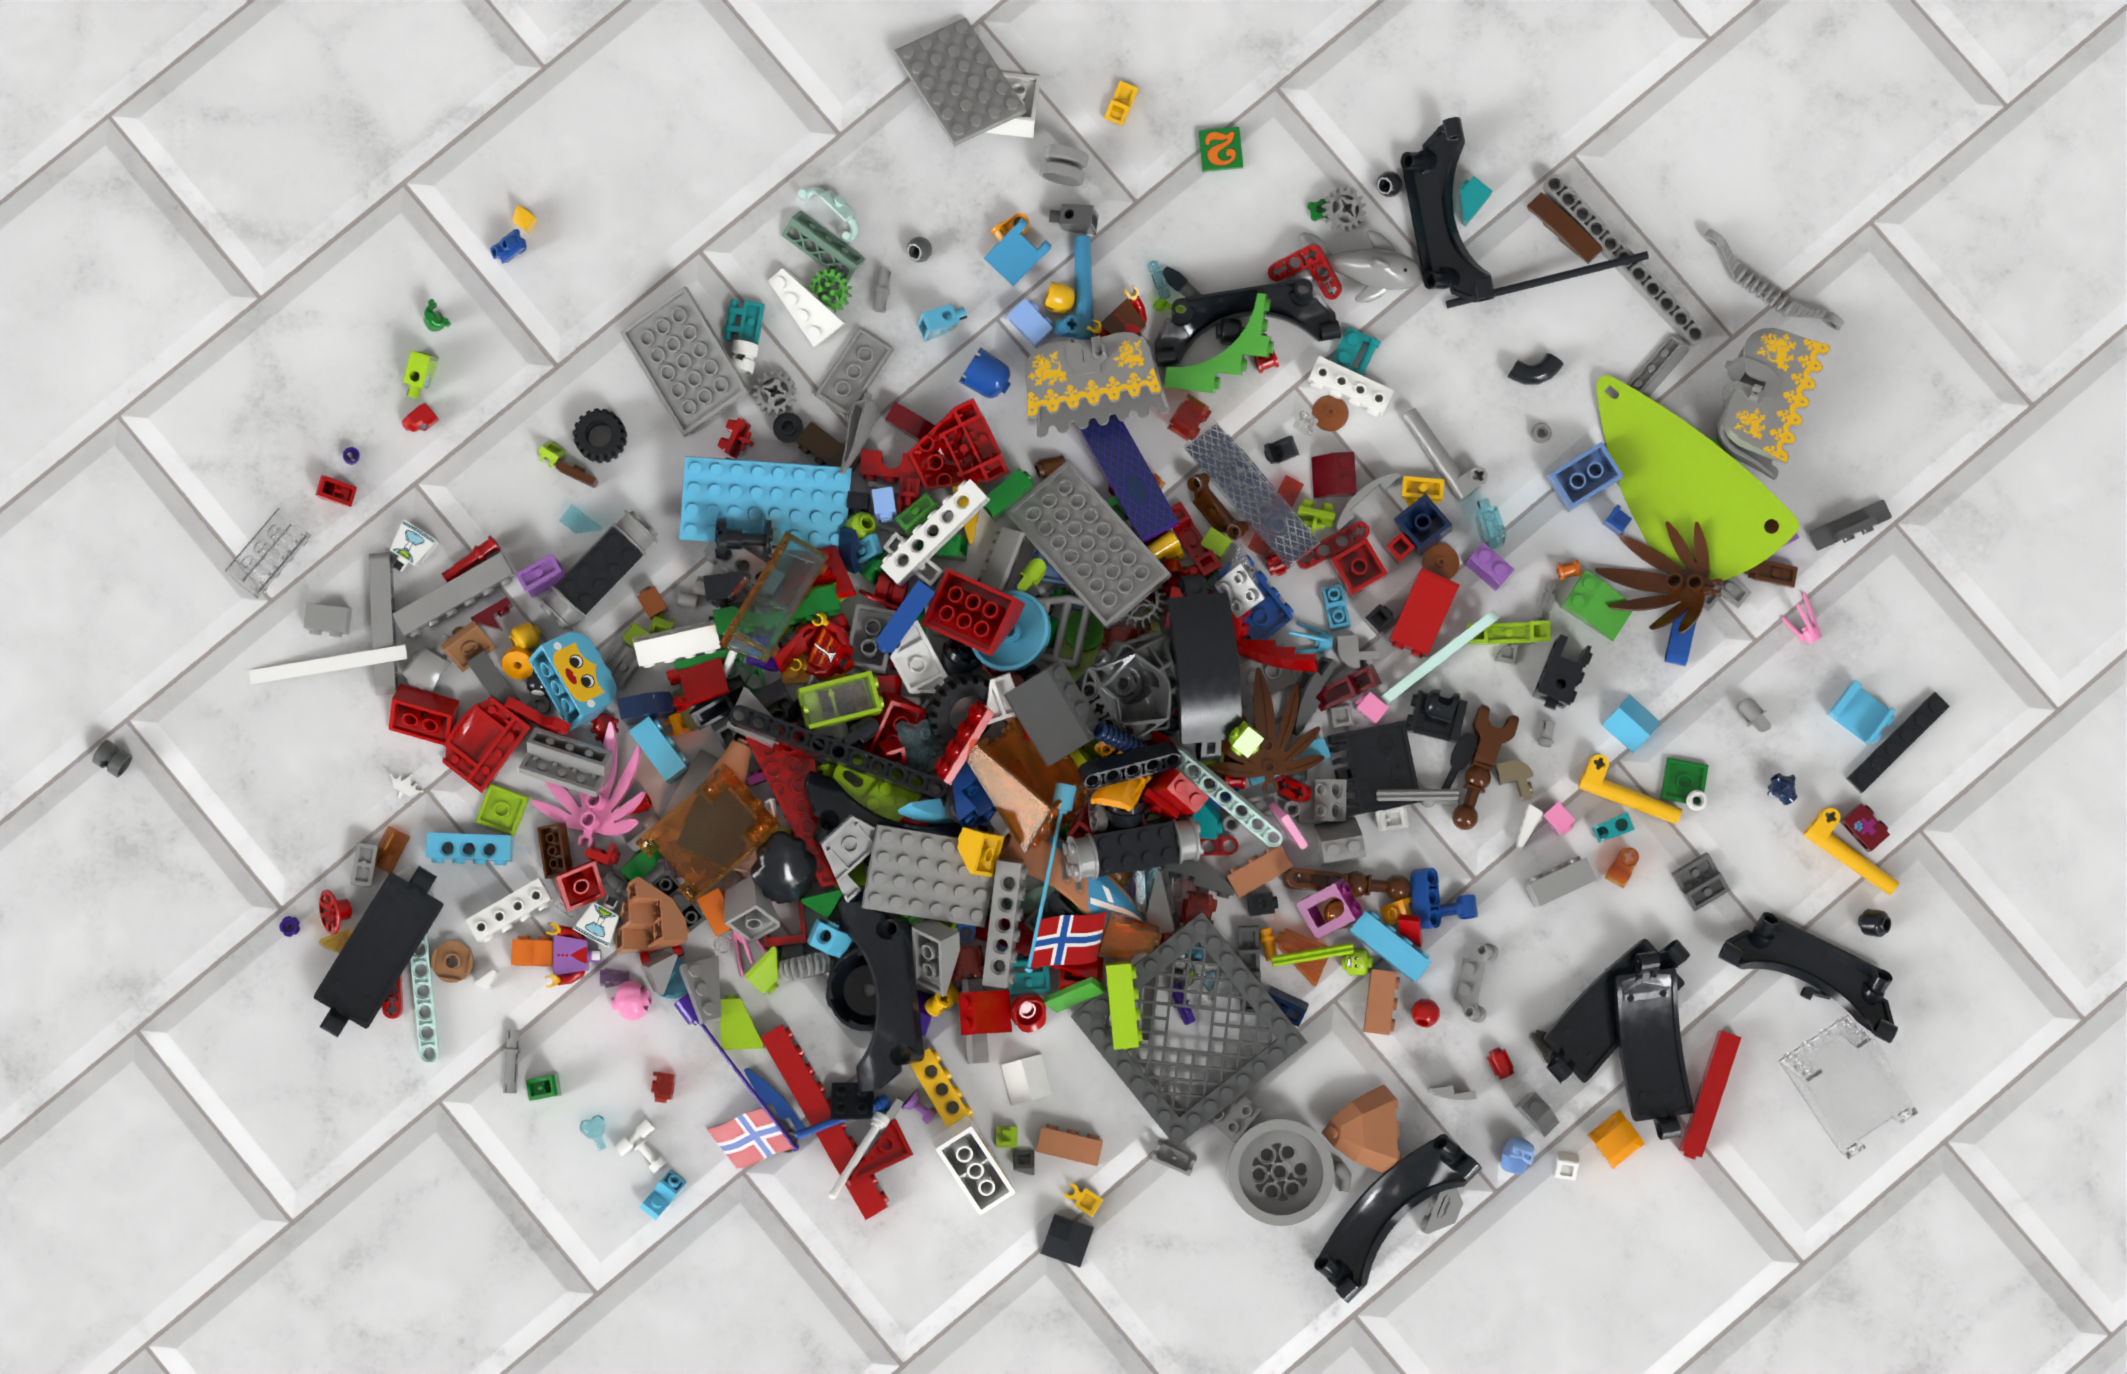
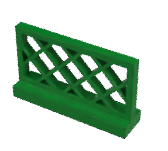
M749 643L740 645L735 659H742L739 663L734 660V663L738 666L733 674H729L728 677H730L729 680L734 678L739 667L750 672L745 684L751 693H754L765 687L766 683L761 668L754 666L750 670L741 664L748 653ZM731 647L717 650L710 654H701L693 658L674 661L675 669L683 670L721 657L724 665ZM756 667H757V669H758L759 675L754 672V670L756 669ZM752 674L760 678L762 687L753 689L747 685Z

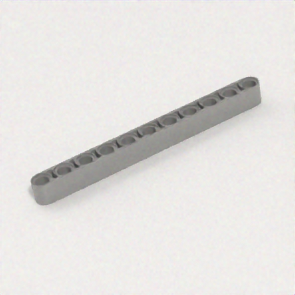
M1552 174L1548 176L1543 186L1545 194L1602 247L1601 253L1607 260L1634 254L1560 175ZM1549 182H1556L1559 188H1550ZM1563 197H1570L1573 203H1564ZM1583 211L1587 218H1578L1577 212ZM1597 226L1601 233L1594 234L1591 231V227ZM1605 242H1613L1614 249H1608L1605 246ZM1641 261L1615 267L1686 344L1691 346L1699 344L1705 335L1702 325ZM1633 271H1640L1643 276L1642 279H1636L1633 276ZM1647 286H1654L1657 291L1656 294H1650ZM1661 301H1668L1671 306L1670 309L1663 308ZM1675 316H1682L1685 323H1677ZM1689 331H1696L1699 335V338H1691L1689 335Z

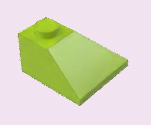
M773 946L744 975L764 995L767 992L772 994L779 986L777 982L780 980L778 973L780 950Z

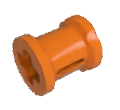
M1578 559L1569 563L1561 564L1559 562L1556 564L1560 581L1573 576L1581 577Z

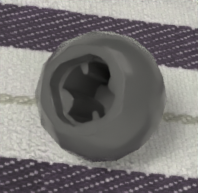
M915 237L907 244L906 251L912 261L919 263L927 261L932 255V246L926 238Z

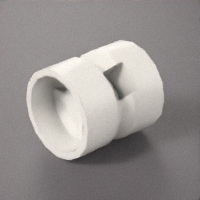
M733 340L731 349L733 356L730 359L739 373L753 375L756 364L753 359L757 358L759 345L744 340Z

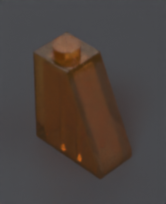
M1111 911L1099 947L1098 957L1152 953L1154 947H1158L1161 941L1160 927Z
M1287 928L1284 929V932L1279 931L1275 940L1278 943L1277 949L1282 954L1327 946ZM1328 958L1292 965L1311 986L1316 987Z

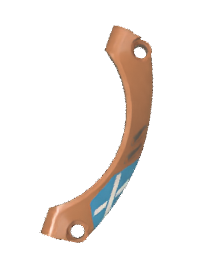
M1023 821L1004 836L999 859L1026 862L1025 867L1028 868L1027 875L1045 882L1054 835L1029 822ZM996 830L993 832V834L1000 835ZM1058 838L1048 884L1072 901L1084 915L1099 914L1107 911L1101 938L1103 951L1115 962L1131 961L1151 934L1150 930L1146 927V916L1110 875L1098 877L1097 879H1092L1091 877L1081 878L1080 882H1075L1072 876H1068L1066 872L1067 856L1063 852V843L1066 842Z

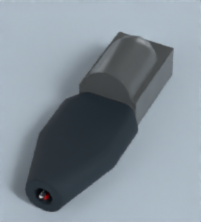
M1169 267L1162 271L1168 284L1184 297L1202 295L1180 272Z

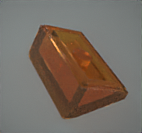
M388 826L378 844L375 866L388 873H392L410 836Z

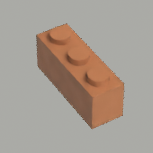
M1281 845L1269 847L1264 850L1265 855L1259 858L1255 855L1246 860L1247 865L1240 868L1237 865L1228 871L1230 875L1226 876V879L1234 889L1238 899L1293 868Z
M1370 970L1363 1032L1390 1035V1031H1394L1395 1019H1392V1011H1396L1398 998H1394L1395 989L1399 990L1400 977H1397V972Z
M1046 1124V1128L1041 1127L1036 1152L1098 1166L1103 1141L1099 1140L1100 1136L1088 1133L1087 1137L1079 1136V1131L1068 1128L1066 1132L1058 1131L1059 1126Z

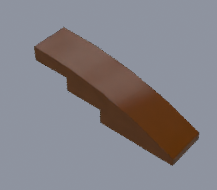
M1542 192L1527 205L1528 210L1538 217L1546 228L1558 236L1561 243L1587 264L1603 250L1581 226Z

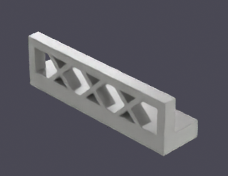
M983 978L962 979V992L984 991V985H982ZM987 1034L966 1035L968 1064L988 1063Z

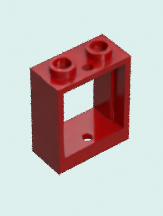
M798 900L801 935L771 938L769 933L764 936L766 948L808 943L805 907L801 900Z

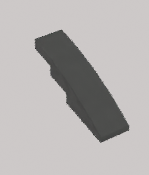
M482 651L467 662L491 697L493 696L503 705L509 696L522 702L485 651ZM516 714L518 717H520L522 720H524L527 724L532 723V722L528 721L527 719H525V718L519 716L518 714Z
M1259 925L1238 926V956L1261 983ZM1240 999V1010H1242L1243 999ZM1246 1000L1245 1011L1256 1012Z

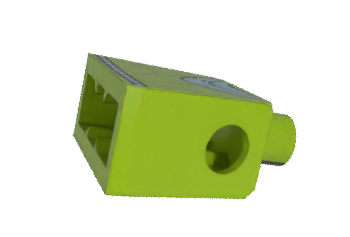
M411 350L403 379L404 383L409 384L406 396L418 399L421 388H429L439 357Z

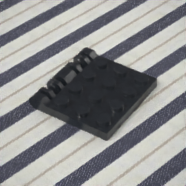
M1405 720L1327 736L1328 744L1345 741L1344 745L1330 747L1329 749L1330 753L1347 750L1348 757L1332 760L1333 765L1348 762L1350 765L1334 769L1336 779H1347V782L1353 781L1354 784L1347 786L1346 793L1355 790L1356 798L1346 799V805L1357 803L1358 806L1346 808V817L1422 802L1377 801L1376 799L1377 790L1419 789Z

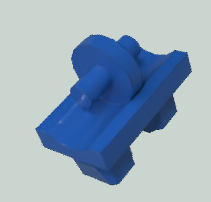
M515 229L503 237L497 244L493 245L490 248L493 259H501L502 264L507 263L516 255L522 254L526 250V241L520 237L519 229Z

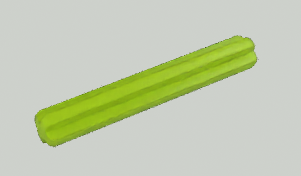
M1349 942L1273 955L1271 962L1273 967L1347 955L1354 953L1353 943Z

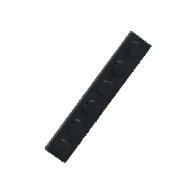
M1933 692L1846 779L1860 793H1863L1950 706L1936 692Z

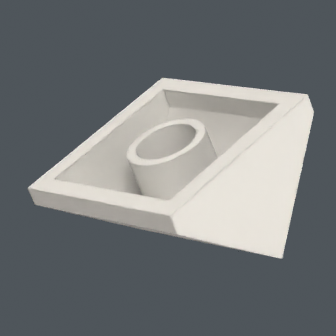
M1042 1054L1001 1065L1011 1105L1052 1095Z

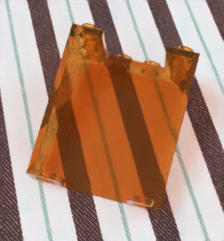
M1016 717L1008 723L1002 736L989 745L987 743L990 739L987 737L976 743L966 762L1021 849L1026 852L1032 847L1034 849L1037 848L1043 839L1045 841L1048 840L1055 831L1060 812L1058 808L1062 803L1060 799L1052 803L1056 782L1077 786L1072 811H1068L1067 815H1062L1060 830L1066 823L1069 825L1075 819V811L1081 808L1085 802L1083 800L1084 796H1087L1091 790L1084 786L1078 774L1079 767L1070 755L1047 767L1032 741L1023 739L1022 725Z
M723 763L648 829L635 843L648 858L657 850L685 880L678 888V891L692 905L756 851L780 824L775 816L766 810L762 802L749 791L747 785L738 779L734 771ZM644 841H646L650 845L651 849L646 847ZM686 888L692 891L693 896L688 893Z

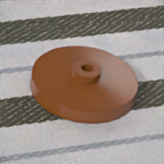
M1434 545L1423 555L1422 568L1446 579H1451L1459 569L1458 554L1448 545Z

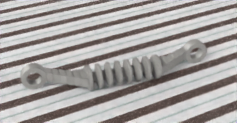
M1708 229L1705 233L1704 239L1712 246L1720 249L1736 284L1743 280L1742 288L1750 285L1749 293L1756 289L1755 297H1759L1761 294L1764 295L1762 302L1770 299V307L1778 304L1776 311L1778 312L1783 308L1784 317L1822 319L1829 327L1840 330L1844 321L1838 315L1830 311L1805 308L1796 299L1788 302L1789 294L1782 298V289L1775 293L1776 285L1770 288L1767 287L1769 280L1760 283L1762 276L1760 275L1755 279L1756 271L1747 274L1749 267L1736 260L1722 235L1712 229Z

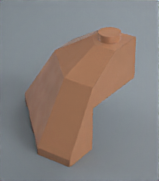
M636 877L628 882L626 889L628 901H623L620 917H623L621 926L616 927L615 931L616 954L661 950L678 946L687 941L689 929L686 926V919L675 901L641 877Z
M1381 1085L1351 1101L1332 1117L1321 1132L1334 1148L1348 1158L1381 1173H1385L1401 1160L1397 1138H1400L1399 1121H1396L1398 1099L1385 1085Z

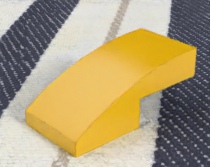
M1119 81L1104 119L1123 126L1139 88Z

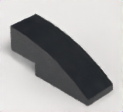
M740 674L727 681L730 693L700 702L690 712L699 731L729 715L732 708L736 705L743 688H748Z

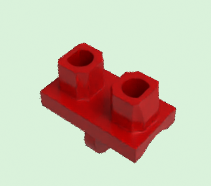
M741 418L737 420L729 419L726 424V430L731 432L729 439L720 438L718 447L730 457L737 459L740 451L744 452L746 446L753 447L754 442L749 440L752 435L749 432L751 425Z
M900 477L897 515L919 499L920 478Z

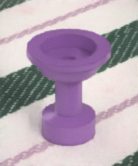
M916 1089L901 1108L908 1110L915 1108L923 1115L922 1121L927 1124L937 1111L933 1107L928 1109L919 1102L921 1097L919 1090Z

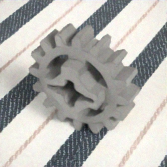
M1339 187L1336 191H1331L1329 193L1330 196L1324 198L1327 203L1322 205V208L1326 209L1322 216L1328 217L1325 222L1326 224L1332 223L1331 229L1338 227L1339 232L1344 231V229L1346 232H1349L1352 228H1358V223L1364 222L1361 216L1367 213L1362 210L1366 203L1360 202L1363 196L1357 197V190L1351 193L1350 187L1345 188L1344 191L1342 187Z
M771 370L770 376L764 372L763 380L757 378L759 385H753V389L757 392L753 393L752 396L753 398H758L755 404H761L760 410L762 412L767 409L768 415L775 411L776 415L779 416L780 410L787 413V406L793 408L791 400H797L796 396L793 395L797 393V388H792L795 382L794 380L789 382L790 376L788 374L782 377V371L775 375L774 371ZM773 380V383L765 385L767 382ZM782 382L787 385L789 392L782 389ZM777 389L779 394L772 397L770 392H774ZM761 394L768 397V403L763 401ZM780 401H785L781 405L776 406Z

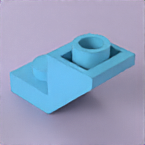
M670 1169L660 1180L653 1192L644 1200L640 1208L657 1220L687 1182Z

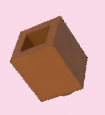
M648 586L639 592L640 595L637 598L651 620L655 616L658 617L661 613L669 611L655 586L652 588Z

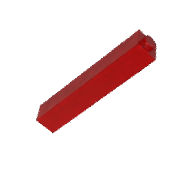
M1722 1030L1717 1032L1693 1105V1113L1690 1114L1679 1148L1680 1151L1684 1152L1683 1156L1695 1160L1696 1156L1703 1157L1742 1037Z

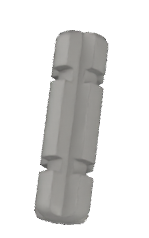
M1548 581L1546 583V592L1543 594L1540 606L1541 611L1538 614V620L1546 621L1550 618L1549 611L1552 610L1555 598L1554 592H1556L1558 586L1555 582Z

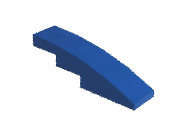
M750 1068L744 1069L755 1092L766 1106L772 1103L781 1121L790 1118L797 1131L806 1128L795 1110L773 1086Z

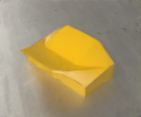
M1403 476L1401 497L1409 507L1424 494H1427L1436 505L1443 501L1445 479Z

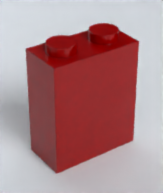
M1009 990L958 993L961 1036L1012 1032Z

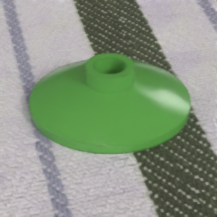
M1083 610L1073 613L1068 618L1064 636L1073 648L1075 647ZM1092 612L1087 627L1088 634L1085 636L1082 651L1095 649L1101 644L1105 636V626Z

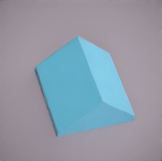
M1629 695L1602 726L1634 753L1661 722Z

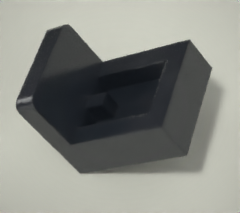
M1287 436L1274 443L1264 445V455L1271 464H1279L1300 455L1293 436Z

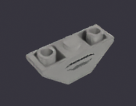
M1457 1188L1437 1193V1196H1432L1428 1206L1431 1208L1428 1216H1424L1420 1226L1423 1228V1233L1430 1234L1456 1222L1463 1205Z

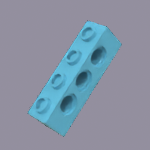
M427 832L426 858L431 859L433 863H444V859H452V863L465 864V860H473V864L485 865L486 861H494V865H507V862H512L514 837L511 835ZM447 843H452L454 846V850L450 854H446L444 851ZM472 843L475 850L472 854L467 855L465 847ZM493 844L496 848L495 853L488 856L486 854V847Z

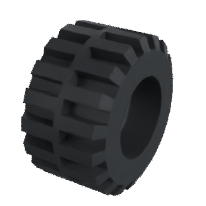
M595 408L593 412L588 410L585 416L581 415L579 417L580 421L574 425L576 429L573 430L575 438L573 440L585 458L592 462L602 463V461H606L608 463L611 462L610 459H617L618 454L623 453V447L627 444V432L624 424L615 413L609 412L607 409L599 410ZM599 425L608 426L612 431L610 441L604 446H593L589 442L591 430Z

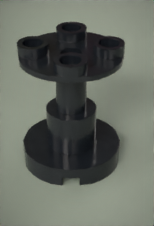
M717 517L715 528L716 547H718L715 548L716 559H725L726 549L742 550V545L763 546L764 561L771 560L772 548H770V541H773L771 520L765 519L763 534L743 533L742 529L727 528L726 518Z

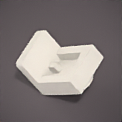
M1406 807L1376 811L1374 820L1379 832L1409 827Z

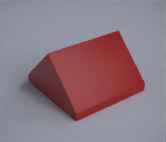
M594 859L555 875L554 885L567 912L606 896Z

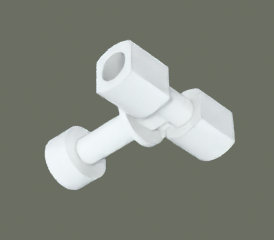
M646 1119L635 1128L636 1131L630 1137L623 1138L614 1147L621 1156H624L632 1148L634 1151L639 1149L651 1163L649 1169L656 1173L667 1162L662 1156L657 1158L645 1144L648 1141L646 1136L655 1129Z

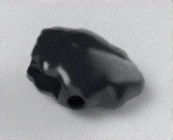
M776 831L764 843L758 846L756 849L757 860L751 867V876L753 882L763 889L764 896L774 900L777 904L791 903L803 899L804 895L812 887L811 879L817 872L816 857L806 850L805 841L785 831Z

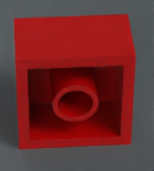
M1367 538L1331 558L1329 561L1350 597L1385 578L1388 574Z

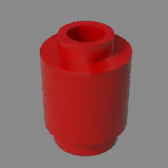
M1497 1047L1488 1052L1487 1060L1494 1075L1498 1076L1499 1080L1515 1073L1513 1063L1506 1049L1501 1050L1500 1047Z

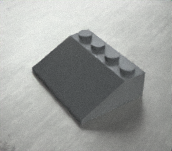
M1062 660L1047 666L1004 694L1047 767L1094 739V728L1099 722Z

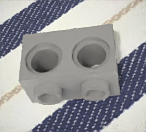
M1315 779L1314 821H1346L1347 779Z

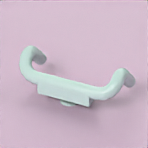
M811 187L807 190L800 189L798 191V196L802 201H806L812 195H818L849 224L850 232H843L842 234L844 242L850 243L855 239L859 229L858 223L853 218L855 212L846 204V200L842 196L836 195L831 189L825 191L820 187Z

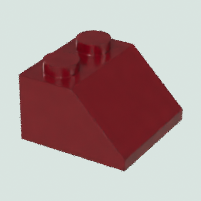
M1336 452L1311 457L1314 498L1353 497L1357 493L1354 452Z

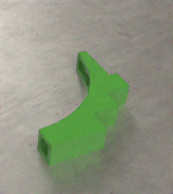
M1257 293L1255 307L1247 326L1225 351L1200 364L1185 367H1166L1164 388L1216 393V389L1220 388L1221 380L1220 377H1217L1218 373L1242 376L1243 371L1246 372L1247 359H1244L1245 355L1269 358V354H1273L1274 341H1271L1270 336H1263L1264 332L1268 330V320L1265 319L1266 311H1270L1271 299H1268V295Z

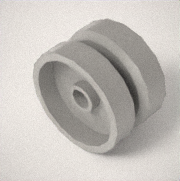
M1046 145L1043 158L1047 162L1041 163L1039 176L1057 184L1067 186L1083 185L1085 173L1081 169L1087 167L1089 155L1084 151L1065 145Z

